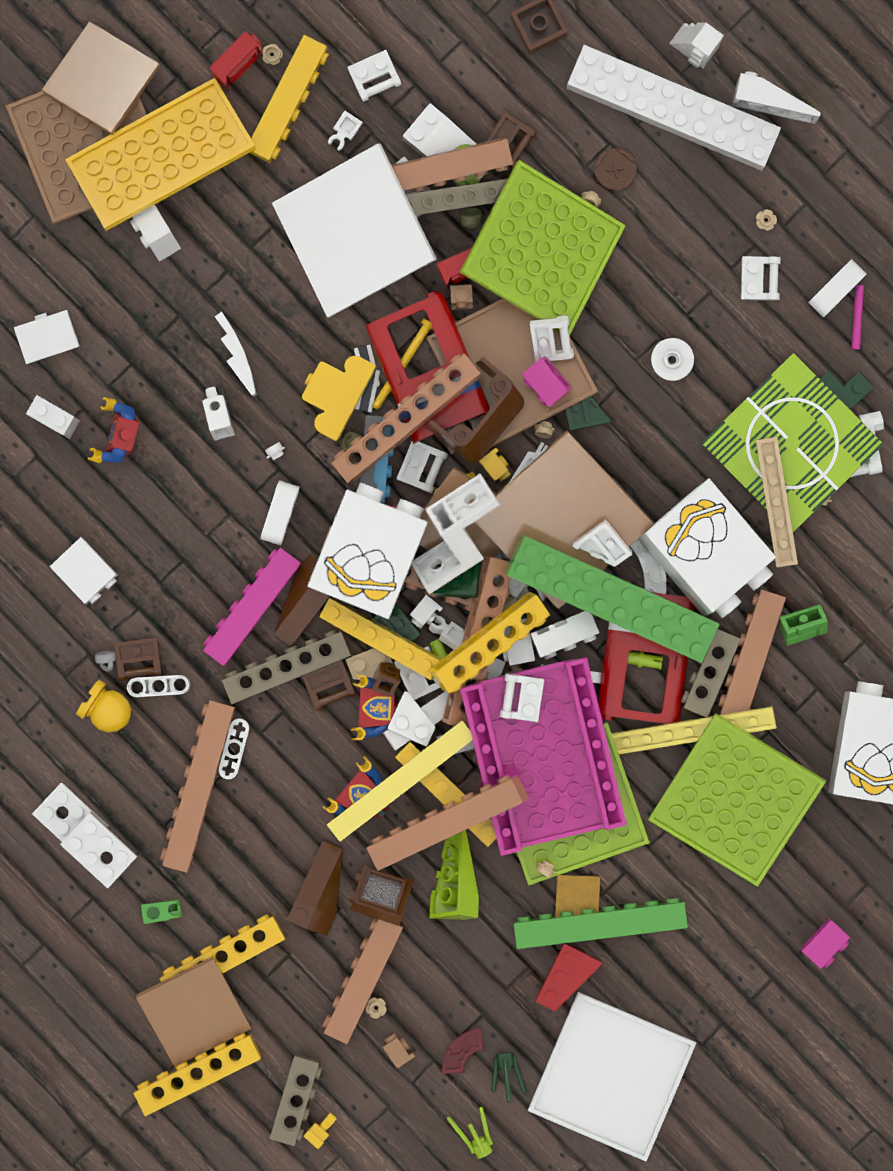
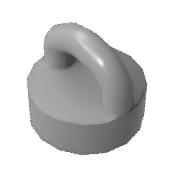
M103 651L95 654V662L100 663L104 671L109 672L113 669V661H116L114 651Z

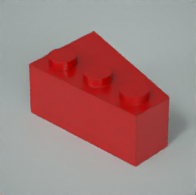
M563 943L535 1001L556 1011L603 962L567 943Z

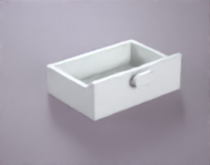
M68 310L50 316L43 313L34 316L35 321L14 327L26 364L80 347Z

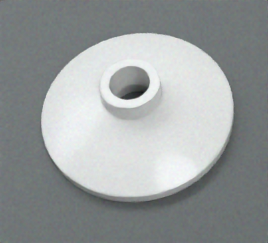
M668 338L656 345L652 352L651 363L658 376L665 380L676 381L689 374L694 364V355L690 346L683 340ZM670 356L675 357L676 362L674 364L668 362Z

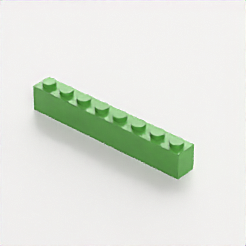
M668 898L666 903H658V900L646 901L645 905L637 906L636 903L624 904V908L615 909V905L602 907L603 910L599 912H594V908L581 909L582 914L573 915V911L560 912L558 917H552L551 913L540 914L537 919H530V916L517 917L518 921H513L517 949L688 928L685 902L679 901V898Z

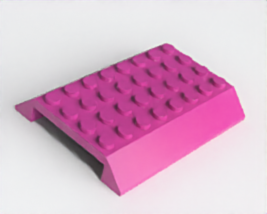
M587 658L564 660L511 673L544 678L538 722L499 717L504 703L507 682L505 681V675L482 680L460 688L484 786L489 783L492 786L499 784L497 780L508 774L510 777L518 775L529 796L523 803L492 817L501 856L522 851L521 848L601 828L610 830L627 825ZM515 682L511 711L516 712L518 710L521 683Z

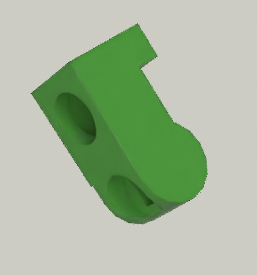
M180 899L141 904L144 924L182 917Z

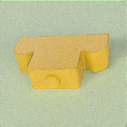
M351 356L346 360L344 365L346 372H342L325 362H320L314 374L310 373L305 381L307 387L302 395V399L324 411V413L316 417L315 427L320 434L335 442H338L377 368L375 364L359 356Z

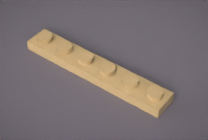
M778 438L756 440L774 555L776 556V567L797 565L798 561Z

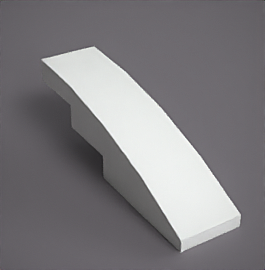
M220 312L215 318L227 333L221 340L233 355V357L227 360V363L254 397L257 394L246 354L233 328L223 313Z
M447 692L442 693L421 707L433 724L442 720L449 694ZM389 729L383 732L394 750H397L411 740Z

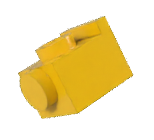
M495 448L483 457L479 463L494 482L498 479L502 482L511 475L506 468L509 464L502 455L499 457L496 455L498 449Z

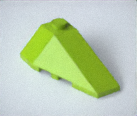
M464 830L445 840L441 855L443 859L440 871L437 870L436 874L438 882L436 889L432 890L430 896V918L465 920L478 918L479 895L467 832Z

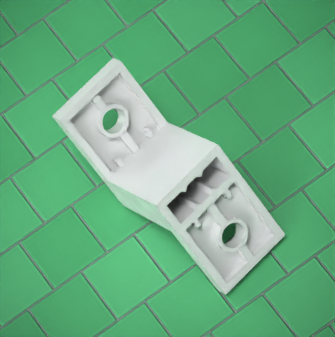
M481 474L426 508L431 520L444 539L443 542L412 561L413 568L429 594L484 559L465 527L500 505ZM476 498L474 502L468 504L471 499ZM438 564H442L438 569H435Z

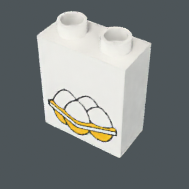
M710 479L701 483L638 538L641 544L703 616L716 611L721 618L725 617L741 603V600L735 594L741 587L747 583L754 591L773 575L767 565L776 556Z
M360 483L356 493L346 490L308 587L389 619L428 522L420 519L424 508L400 499L397 508L394 509L380 503L384 492Z
M858 681L856 693L845 691L828 793L893 804V699L882 697L883 685Z

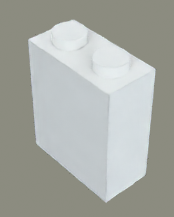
M37 395L26 413L69 439L80 422L74 416Z
M82 537L50 566L84 604L89 602L91 604L95 603L101 597L100 592L105 587L109 589L117 582L115 578L118 574Z

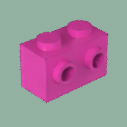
M546 356L541 357L522 374L524 383L530 389L533 388L537 392V397L543 405H548L549 407L554 405L572 389V386Z
M828 918L800 950L820 969L823 966L827 968L834 960L832 956L838 950L842 952L848 946L849 942L847 940L850 937Z

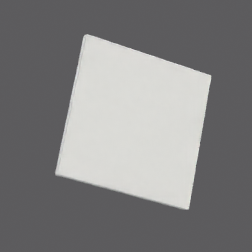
M381 144L374 145L272 203L327 318L437 260Z
M577 992L528 1111L647 1161L696 1042Z

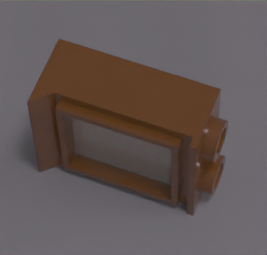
M365 864L363 871H358L354 882L358 884L357 890L352 889L348 900L352 902L350 910L399 926L414 879L407 880L367 867Z

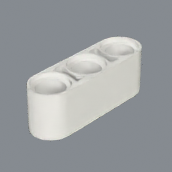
M851 259L808 303L824 318L866 273Z
M279 480L261 534V540L282 545L298 496L299 486Z
M184 675L134 678L127 684V690L133 697L184 694L191 687L190 680ZM180 678L186 682V687L182 691L175 688V682ZM136 681L143 684V690L139 694L135 693L132 689V685ZM155 681H163L165 687L162 692L155 691L153 687Z

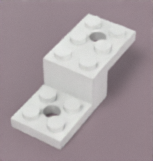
M63 782L32 813L62 841L60 845L107 889L138 857L107 828L109 825ZM61 806L66 807L69 811L65 819L57 815V810ZM103 852H110L112 854L113 860L111 863L105 864L102 862L101 855Z

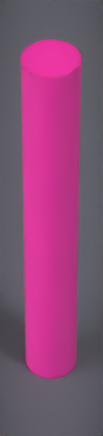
M855 285L852 333L853 350H860L863 285Z

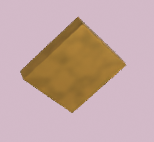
M557 875L555 917L560 916V912L573 911V915L582 914L581 909L594 908V912H599L600 876Z

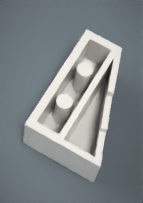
M684 23L669 44L689 58L688 61L693 66L704 68L719 48L724 35L708 23H697L696 25L694 23H690V25Z
M155 205L132 217L133 219L130 223L136 232L141 231L143 236L139 238L145 248L150 247L159 262L181 249Z
M584 611L533 632L530 636L539 658L544 656L545 660L556 656V651L564 648L565 652L576 648L575 643L581 640L584 643L595 640V635L599 631L592 614Z

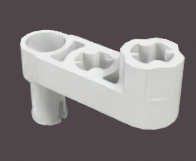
M880 411L858 416L874 435L875 431L884 430ZM879 450L851 477L867 473L869 475L882 473Z

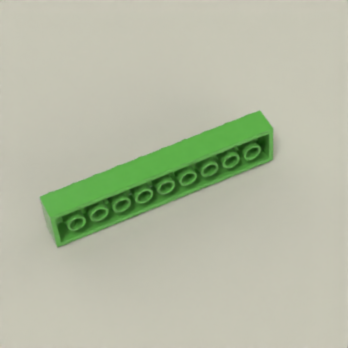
M524 534L521 535L504 572L513 579L700 663L703 662L720 625L708 617Z

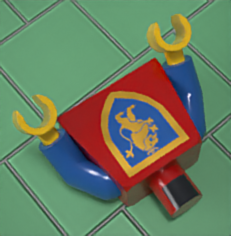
M104 397L106 406H100V408L115 412L106 449L102 452L91 448L89 451L94 452V455L91 458L88 457V460L96 463H101L102 461L119 463L132 452L139 421L135 418V411L132 407L116 402L115 399Z
M355 674V676L360 677V683H353L354 686L360 687L359 727L351 728V731L356 730L358 733L356 738H352L354 741L377 737L388 730L387 728L399 704L395 702V694L390 697L372 690L373 678L362 674Z
M366 756L363 757L366 761L364 765L356 763L360 769L356 776L335 801L327 798L331 805L327 808L323 806V809L329 813L340 815L383 782L380 773L371 765ZM385 807L375 815L381 819L389 809Z

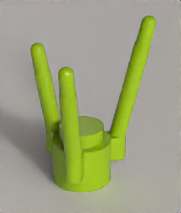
M480 1107L479 1111L485 1139L484 1136L478 1137L473 1125L469 1124L468 1127L474 1138L472 1143L452 1118L447 1117L451 1126L469 1147L471 1153H475L478 1159L489 1155L493 1151L490 1146L493 1142L489 1135L483 1107Z

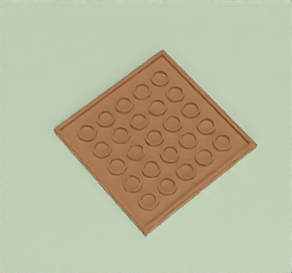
M42 91L6 105L52 223H59L93 209L65 159L111 134ZM138 97L115 132L147 115L140 97Z

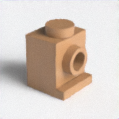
M472 285L450 286L451 309H473Z
M393 1033L384 1039L386 1043L383 1044V1048L397 1069L415 1057L413 1051L408 1052L410 1046L404 1038L400 1039L398 1035Z

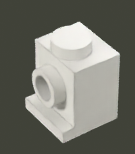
M426 595L410 614L413 617L411 622L421 629L425 623L430 625L436 618L437 614L434 613L436 610L441 612L443 608Z

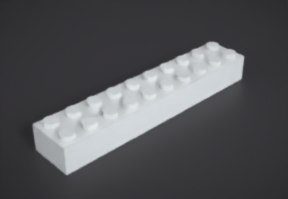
M586 45L582 48L566 88L761 171L766 165L781 127Z

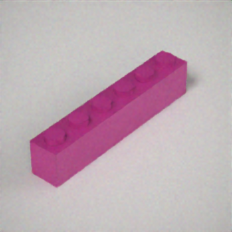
M282 548L278 551L276 549L273 550L268 557L270 561L265 568L261 566L255 574L256 581L253 585L249 583L242 592L244 597L240 602L236 600L229 609L231 612L227 619L223 617L216 626L218 631L214 637L210 635L204 642L205 649L203 651L223 666L229 662L302 563Z

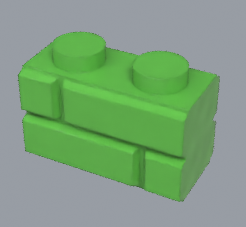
M820 604L779 617V629L787 646L827 633L828 621Z

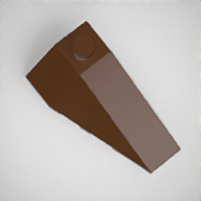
M311 554L296 571L274 632L278 638L290 647L331 597L308 587L318 562Z
M322 841L287 918L288 921L305 929L328 935L336 917L342 848L327 841Z

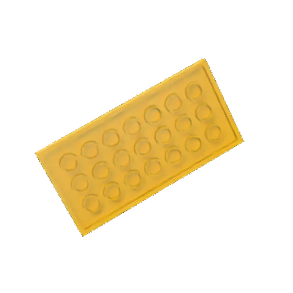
M213 78L65 160L105 231L252 152L256 147L217 80Z

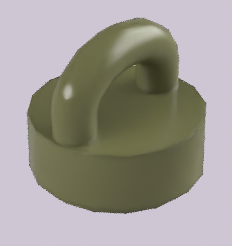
M467 207L461 211V224L464 227L474 229L481 225L482 213L480 209Z
M355 432L346 433L342 440L343 450L346 452L352 447L350 443L359 436L363 438V436Z

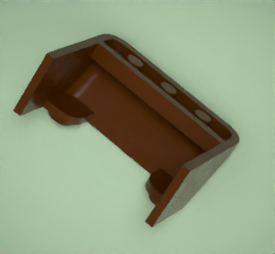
M484 357L480 358L476 365L493 378L490 382V389L499 399L476 428L472 431L465 425H456L447 433L433 420L425 425L428 430L470 463L478 462L484 457L524 406V398L511 380Z

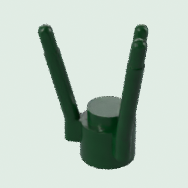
M513 1052L496 1054V1059H493L494 1069L491 1091L495 1092L498 1068H500V1071H504L507 1103H511L509 1070H513L512 1066L514 1067L522 1093H527L517 1064V1057H513Z

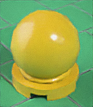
M98 680L89 691V694L92 695L91 698L85 703L82 702L76 715L81 719L90 716L92 724L98 730L118 732L130 720L131 707L129 701L122 693L114 690L106 691V683Z

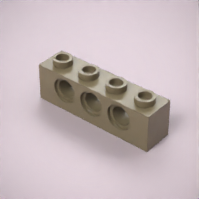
M717 629L703 662L697 661L700 666L698 671H693L689 683L692 685L689 692L685 690L681 702L684 704L682 708L703 717H708L738 647L740 638ZM717 646L723 650V656L720 659H716L712 655V650ZM708 666L713 667L715 670V675L711 679L704 676V669ZM699 686H703L707 690L706 696L701 699L695 694Z
M295 1053L270 1139L295 1146L296 1141H301L304 1129L300 1128L302 1120L307 1121L310 1108H306L308 1099L313 1100L316 1090L315 1087H312L314 1079L319 1080L322 1067L318 1066L319 1060ZM304 1074L308 1076L309 1082L306 1085L299 1084L297 1081L299 1075ZM299 1095L302 1097L303 1103L301 1105H294L291 1102V1097ZM293 1116L296 1118L297 1123L294 1126H288L285 1123V1118Z

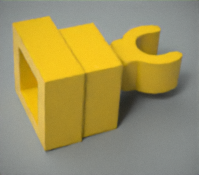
M330 1112L320 1125L315 1122L304 1133V1137L319 1149L329 1136L326 1130L335 1122L336 1117Z

